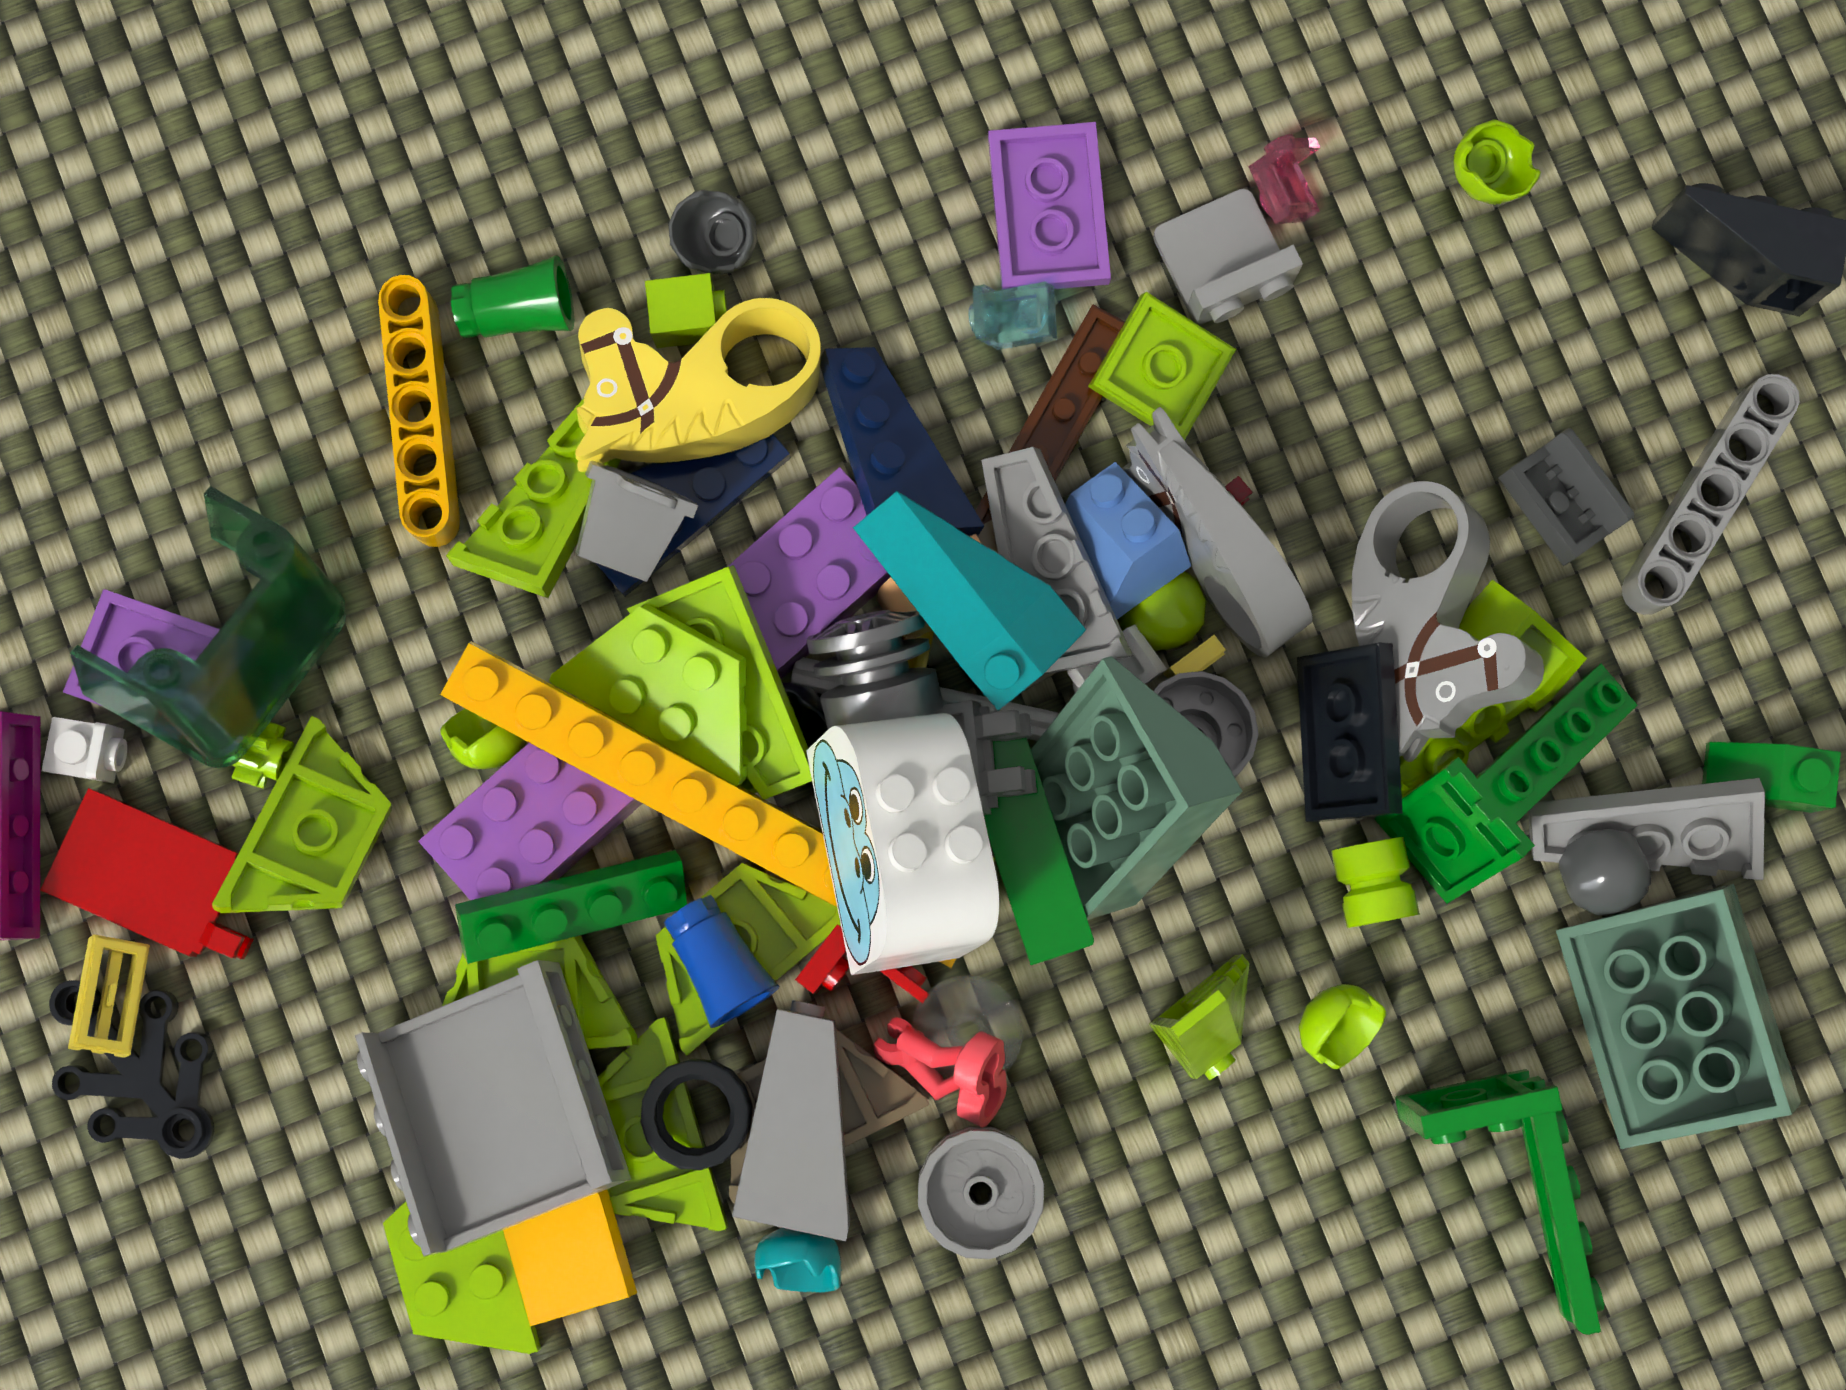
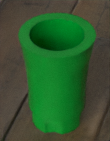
M558 255L503 273L473 278L471 283H461L451 287L452 313L455 324L463 338L479 335L487 338L510 333L572 331L574 329L575 319L571 288L565 267Z

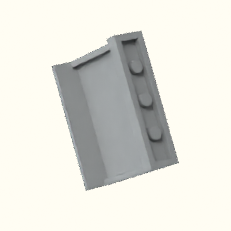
M534 961L517 968L519 975L379 1033L362 1032L355 1035L359 1048L357 1053L358 1068L364 1079L370 1083L376 1103L374 1119L379 1131L387 1138L393 1157L391 1161V1174L397 1187L404 1193L410 1212L408 1217L409 1232L416 1245L421 1247L423 1256L449 1252L631 1180L559 962Z

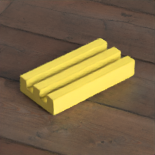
M94 934L88 938L68 1049L79 1051L85 1049L98 1054L111 1053L114 1056L124 1058L131 1055L150 948L149 944ZM103 949L110 950L94 1037H89L87 1035ZM123 953L132 954L117 1041L108 1040Z

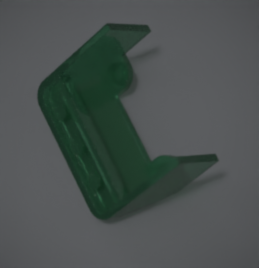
M210 486L204 493L211 538L235 551L241 566L247 572L258 577L260 581L199 657L194 661L173 649H155L142 655L126 673L79 645L72 650L70 655L84 696L197 761L210 767L223 768L231 766L243 758L338 635L346 621V608L341 592L288 530Z

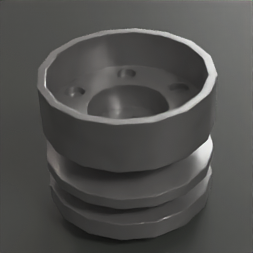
M882 610L861 614L835 622L828 629L811 635L806 639L809 653L811 654L836 652L835 657L825 659L813 666L815 676H841L843 681L842 685L828 690L820 697L828 729L838 725L929 715L943 708L944 704L936 669L909 668L907 660L915 658L930 649L928 638L902 639L903 635L925 627L924 619L918 611L892 612L890 610Z
M1203 671L1179 673L1160 683L1154 692L1215 743L1236 779L1253 757L1259 735L1255 711L1245 694L1227 679Z

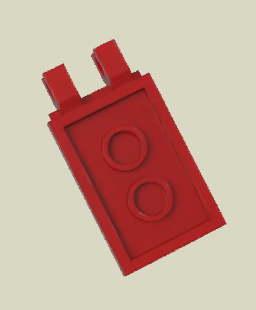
M88 788L40 891L189 957L201 955L204 947H207L230 958L245 959L254 940L247 935L217 923L220 912L215 911L212 906L239 852L100 791Z

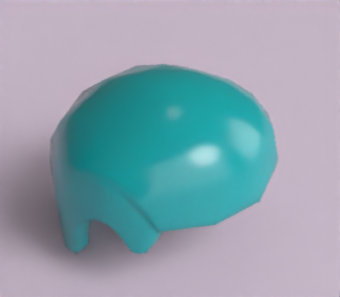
M780 1228L764 1236L758 1243L754 1260L757 1279H763L764 1271L769 1269L773 1277L774 1286L777 1289L799 1292H829L840 1288L841 1255L834 1239Z

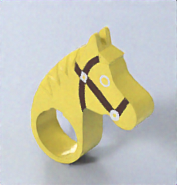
M773 298L747 300L733 306L724 313L681 360L672 363L665 360L647 344L635 342L632 325L629 319L620 311L604 308L587 315L580 325L578 332L582 363L590 380V385L584 396V404L576 408L579 427L585 435L575 452L576 459L578 460V471L586 472L590 461L604 464L615 458L632 462L664 463L713 457L739 450L769 437L795 418L812 399L818 387L821 344L814 323L801 309L788 302ZM763 334L779 336L792 342L800 349L807 361L803 369L787 382L774 386H758L749 383L747 387L737 383L728 376V367L724 362L728 352L737 343L748 337Z

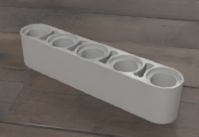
M1780 374L1765 375L1741 391L1732 402L1624 579L1622 597L1626 605L1634 612L1642 615L1655 614L1677 603L1687 592L1797 411L1800 403L1799 391L1788 377ZM1757 394L1766 396L1774 406L1773 415L1764 413L1759 408ZM1730 439L1737 440L1744 446L1747 455L1746 461L1737 459L1729 449ZM1702 484L1710 485L1717 491L1719 495L1718 506H1712L1703 499L1701 495ZM1674 529H1680L1689 535L1692 545L1689 553L1680 550L1673 541ZM1646 574L1654 575L1661 580L1664 586L1662 599L1655 598L1647 592L1645 587Z

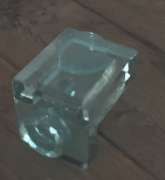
M1046 281L998 291L985 284L973 286V304L969 307V323L976 339L997 350L1057 340L1054 286Z

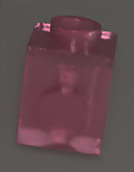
M1293 134L1281 136L1264 147L1266 155L1248 166L1260 191L1261 205L1266 213L1272 217L1275 224L1305 222L1320 212L1298 163L1321 148L1316 137L1295 138Z

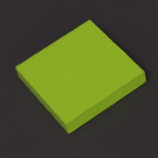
M1144 292L1137 300L1088 387L1149 426L1154 425L1153 411L1161 407L1185 441L1236 349L1150 293Z

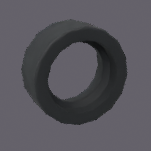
M689 1059L668 1066L652 1080L642 1099L640 1123L646 1142L660 1159L679 1169L703 1170L721 1164L742 1146L751 1128L752 1103L746 1085L732 1069L715 1060ZM692 1079L706 1080L718 1086L726 1095L731 1109L730 1123L724 1135L714 1144L703 1148L686 1147L676 1142L668 1133L663 1120L664 1104L670 1092L680 1083Z

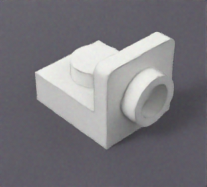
M52 717L41 771L114 783L116 772L122 770L127 757V742L123 739L125 729L99 722L89 723Z

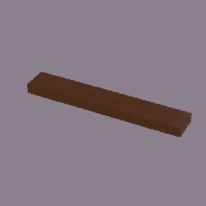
M1092 304L1008 453L1030 447L1040 449L1056 482L1103 398L1102 395L1088 386L1125 321ZM987 491L976 509V513L983 524L992 520Z

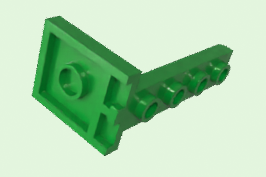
M1599 664L1582 677L1478 776H1475L1464 762L1457 757L1402 796V814L1376 816L1374 819L1391 839L1404 837L1408 859L1448 904L1519 861L1535 846L1516 823L1638 705L1602 664Z
M1522 1069L1396 1096L1395 1101L1399 1119L1424 1139L1431 1138L1433 1144H1449L1464 1140L1467 1137L1466 1131L1486 1126L1490 1132H1505L1522 1128L1559 1311L1567 1321L1573 1322L1575 1328L1582 1334L1590 1335L1601 1332L1597 1312L1604 1310V1301L1595 1277L1589 1276L1586 1256L1592 1255V1243L1585 1223L1578 1221L1574 1200L1580 1199L1581 1191L1574 1168L1571 1165H1566L1562 1144L1569 1142V1133L1566 1120L1561 1111L1562 1105L1558 1087L1555 1085L1546 1087L1544 1079L1539 1076L1530 1078L1529 1071Z

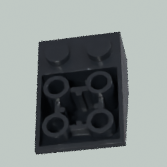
M1698 183L1692 186L1686 185L1653 220L1652 229L1746 305L1800 317L1841 285L1846 258V220L1835 218L1834 214L1827 209L1809 207L1798 210L1780 206L1779 201L1772 197L1753 195L1744 198L1726 194L1723 188L1714 184Z

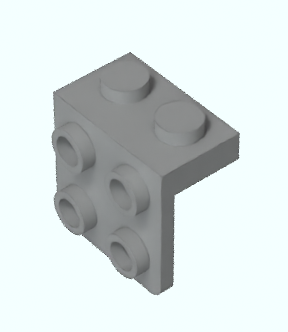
M1239 189L1162 223L1156 227L1153 235L1154 242L1192 321L1198 325L1211 320L1214 323L1226 321L1243 311L1246 304L1263 298L1264 301H1269L1285 294L1294 287L1293 283L1303 265L1294 245L1282 250L1279 249L1253 194L1247 189Z

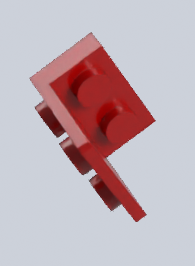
M837 924L795 979L812 994L818 993L823 986L829 991H833L850 969L848 960L845 958L847 953L840 925ZM912 966L880 971L922 1004L930 995L921 988L927 977Z

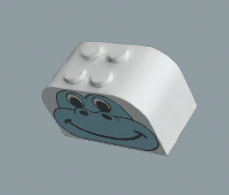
M940 713L838 725L829 728L806 750L851 975L957 959L987 943L993 937L998 923V881L971 754L959 723L950 714Z

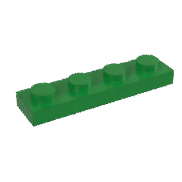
M676 850L458 903L455 904L462 951L467 963L470 964L678 911L687 905L682 860Z

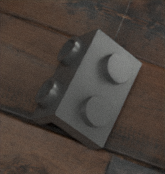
M1570 428L1557 435L1546 445L1498 477L1563 566L1634 518L1633 510L1576 433Z

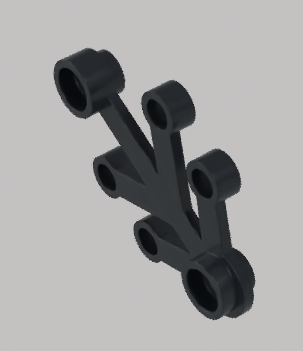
M69 980L59 984L50 996L49 1008L51 1014L61 1024L68 1026L73 1024L75 1013L73 999L79 992L81 980ZM97 987L88 1029L90 1037H94L101 994ZM150 991L142 997L139 1004V1013L143 1019L140 1056L133 1048L131 1049V1055L126 1058L117 1057L111 1053H104L121 1074L92 1073L80 1065L62 1067L54 1074L52 1089L61 1099L73 1100L82 1098L85 1095L141 1098L157 1116L126 1117L118 1108L99 1109L90 1116L87 1124L89 1135L95 1141L106 1143L120 1138L157 1140L161 1149L166 1154L178 1159L195 1157L204 1152L210 1145L214 1135V1122L210 1113L200 1105L203 1065L211 1059L214 1052V1045L210 1037L200 1032L187 1033L181 1036L174 1048L176 1059L181 1063L176 1099L162 1084L168 1022L172 1021L177 1015L179 1007L178 1001L172 993L168 991ZM157 997L164 999L167 1006L165 1014L160 1018L155 1017L151 1012V1004ZM111 1023L108 1040L117 1041L118 1030ZM192 1039L198 1040L202 1045V1053L197 1060H192L186 1053L187 1044ZM70 1072L75 1073L80 1079L79 1088L74 1093L69 1092L65 1087V1078ZM106 1114L115 1120V1130L109 1136L100 1129V1121ZM184 1119L190 1120L195 1127V1133L190 1140L183 1139L179 1134V1125Z

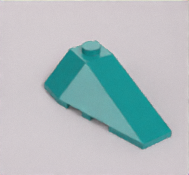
M899 491L893 493L853 527L954 659L998 711L1041 677L1086 631L1084 625L1049 584L1034 575L1032 576L996 551L955 528L954 525Z

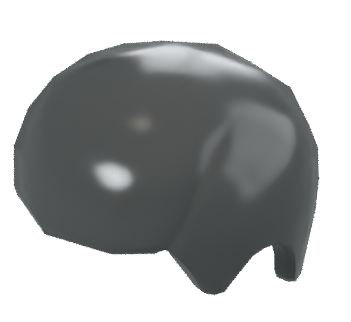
M709 190L693 192L676 205L668 223L670 246L681 262L690 269L704 273L720 275L733 273L735 269L741 268L751 259L758 241L754 215L741 199L725 192Z
M1604 829L1586 833L1570 843L1559 860V871L1571 900L1578 907L1595 915L1617 914L1634 906L1645 897L1652 882L1649 863L1634 835L1625 831Z

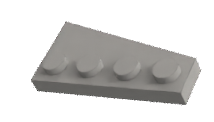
M1030 447L982 459L998 553L1032 576L1034 575L1049 584L1086 628V631L1043 675L1099 664L1106 657L1112 656L1116 660L1132 657V652L1041 450Z

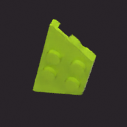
M645 604L639 606L551 674L548 682L736 787L744 783L747 777V765L743 764V732L747 730V707L743 702L742 693L746 686V657L655 607Z
M314 716L310 717L212 903L215 911L220 913L343 908L392 811V804L375 784L370 783L362 774L361 767L348 752L345 753L327 733L326 726L320 719Z
M744 863L737 866L700 897L713 896L721 913H727L748 948L775 981H778L823 943L837 924L841 926L836 906L804 889ZM664 927L655 936L660 959L665 969L670 1003L673 1005L679 1031L680 1047L683 1053L688 1056L725 1024L710 1028L699 995L684 964L672 945L675 940L667 928Z
M580 936L470 964L467 963L462 953L456 968V982L452 989L447 992L442 1006H445L519 975L517 968L534 961L559 962L587 1048L597 1049L638 1045V1036Z
M663 1017L655 1020L638 1038V1045H632L623 1051L597 1077L631 1180L607 1190L614 1214L623 1216L633 1215L650 1218L653 1221L671 1224L681 1223L705 1227L713 1231H722L729 1226L711 1167L703 1170L679 1169L660 1159L646 1142L640 1123L642 1099L652 1080L668 1066L680 1063L668 1019ZM686 1082L680 1083L670 1092L664 1104L663 1120L666 1129L676 1142L686 1147L703 1148L705 1145Z
M406 1201L383 1222L414 1335L526 1354L538 1352L541 1349L536 1327L529 1324L503 1230L449 1252L423 1256L421 1247L416 1245L409 1232L408 1217L410 1212Z

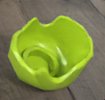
M1495 119L1471 127L1464 134L1454 154L1456 179L1468 196L1487 204H1501L1525 196L1533 188L1541 174L1540 170L1532 165V152L1535 145L1532 141L1520 135L1512 124Z
M1183 572L1117 620L1122 631L1135 624L1154 651L1172 649L1183 645L1187 641H1191L1205 623L1207 601L1199 582L1190 573Z
M465 708L452 716L440 730L452 756L459 763L472 769L500 767L506 764L527 743V741Z
M1340 984L1319 992L1306 1005L1299 1024L1301 1045L1320 1064L1325 1063L1333 1069H1340L1355 1059L1372 1042L1383 1025L1386 1009L1368 992L1358 986Z

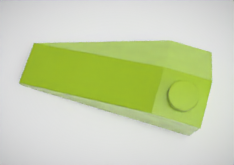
M1493 579L1470 603L1461 620L1459 629L1469 633L1479 641L1497 633H1506L1517 637L1541 655L1544 665L1543 680L1533 694L1522 700L1494 704L1475 711L1462 726L1456 729L1455 738H1429L1412 762L1404 760L1403 755L1400 756L1402 796L1457 757L1467 765L1470 751L1487 738H1491L1495 743L1510 732L1507 723L1528 707L1537 712L1545 706L1587 659L1535 610Z
M1243 954L1234 955L1149 1023L1150 1027L1191 1078L1198 1079L1205 1074L1209 1080H1212L1236 1060L1230 1052L1237 1048L1242 1040L1250 964Z

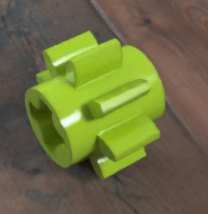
M253 717L250 728L237 725L227 740L223 756L225 764L236 767L233 771L232 779L262 789L265 788L268 778L277 781L294 750V743L292 741L282 739L286 727L257 717Z

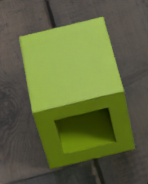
M710 273L645 281L650 334L656 348L696 344L720 317L728 311L725 290L715 291Z

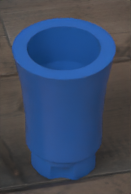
M712 895L699 898L687 904L665 920L664 924L675 940L672 945L684 964L699 995L710 1028L718 1027L742 1015L779 989L780 986L758 962L741 938L727 913H721Z

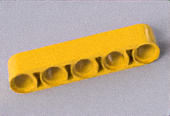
M398 275L390 278L383 284L379 292L378 304L399 515L402 525L419 542L429 547H440L447 545L456 537L460 527V514L439 310L435 300L418 279L410 275ZM410 297L420 298V305L414 313L407 316L398 315V308L405 299ZM415 349L426 350L425 358L418 367L412 369L403 368V360L410 351ZM421 401L431 402V411L425 419L419 422H409L408 413L413 405ZM425 454H435L437 459L434 469L423 476L414 475L413 469L416 460ZM433 506L441 507L442 517L440 522L434 528L428 530L420 529L419 517L422 512Z

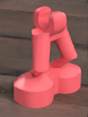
M898 1017L892 1018L887 1024V1030L891 1037L897 1039V1043L890 1044L878 1038L873 1044L877 1059L888 1065H900L905 1068L935 1101L960 1089L957 1115L982 1128L986 1127L1000 1109L1007 1091L1006 1071L1002 1069L1005 1063L1003 1040L980 1031L964 1046L941 1047L925 1037L921 1031L913 1028L908 1021ZM955 1065L954 1075L947 1079H944L935 1069Z

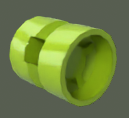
M1404 837L1364 843L1331 851L1337 881L1350 885L1351 888L1343 897L1344 903H1342L1347 928L1420 915L1415 890H1412L1411 884L1400 880V875H1403L1410 868Z

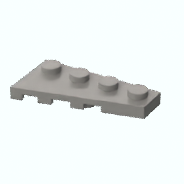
M1760 778L1537 802L1528 811L1530 840L1535 845L1531 849L1533 860L1559 863L1567 846L1586 833L1612 829L1629 832L1635 836L1647 858L1651 871H1659L1661 865L1690 867L1692 874L1716 876L1718 870L1740 871L1743 879L1763 880L1765 791Z

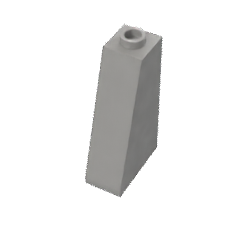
M792 1000L790 1010L777 1009L732 1217L846 1241L850 1227L836 1020L823 1018L826 1008L824 1006Z

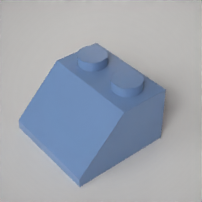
M1116 462L1070 493L1065 506L1116 619L1123 616L1192 566L1179 529Z

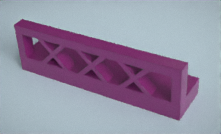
M0 711V941L39 939L41 716Z

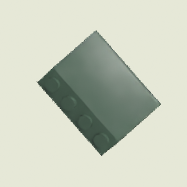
M1112 656L1103 658L1031 749L1088 920L1136 905L1243 792L1215 743Z
M1734 884L1662 901L1556 930L1620 1149L1792 1115L1800 1106L1799 1094Z

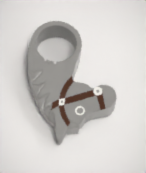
M1159 407L1152 413L1154 425L1146 430L1140 423H1137L1131 428L1134 440L1126 445L1130 451L1131 462L1122 469L1179 529L1192 569L1201 588L1225 625L1248 649L1256 655L1266 658L1312 623V613L1309 604L1289 566L1275 546L1269 541V538L1235 497L1226 490L1225 485L1212 472H1209V468L1196 457L1166 412Z
M1429 481L1404 484L1380 500L1371 512L1358 542L1352 570V610L1359 646L1378 642L1393 643L1399 757L1403 755L1404 760L1412 762L1418 756L1429 738H1455L1456 729L1462 726L1475 711L1490 705L1522 700L1530 696L1541 684L1544 675L1541 655L1517 637L1506 633H1497L1479 641L1469 633L1459 629L1461 620L1488 560L1490 550L1489 531L1484 519L1475 508L1449 488ZM1438 508L1453 509L1457 518L1458 534L1450 556L1435 571L1425 576L1410 578L1408 583H1406V579L1401 577L1396 563V549L1403 531L1411 521L1427 511Z

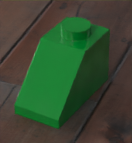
M1706 743L1702 784L1760 778L1765 791L1766 807L1808 813L1836 808L1841 752L1788 744Z

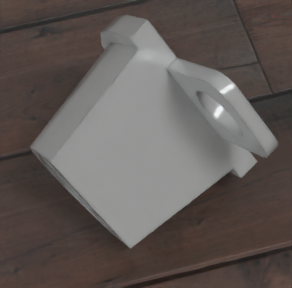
M590 461L585 475L592 479L576 554L579 557L647 582L684 517L694 518L698 505L687 497L615 467Z

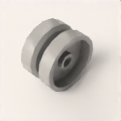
M967 1126L946 1134L928 1152L919 1172L918 1207L926 1229L943 1248L965 1258L993 1259L1016 1250L1034 1232L1043 1212L1044 1183L1035 1159L1015 1136L993 1126L983 1128L980 1126ZM977 1182H985L992 1190V1193H987L989 1200L983 1204L976 1203L974 1195H969L971 1186Z

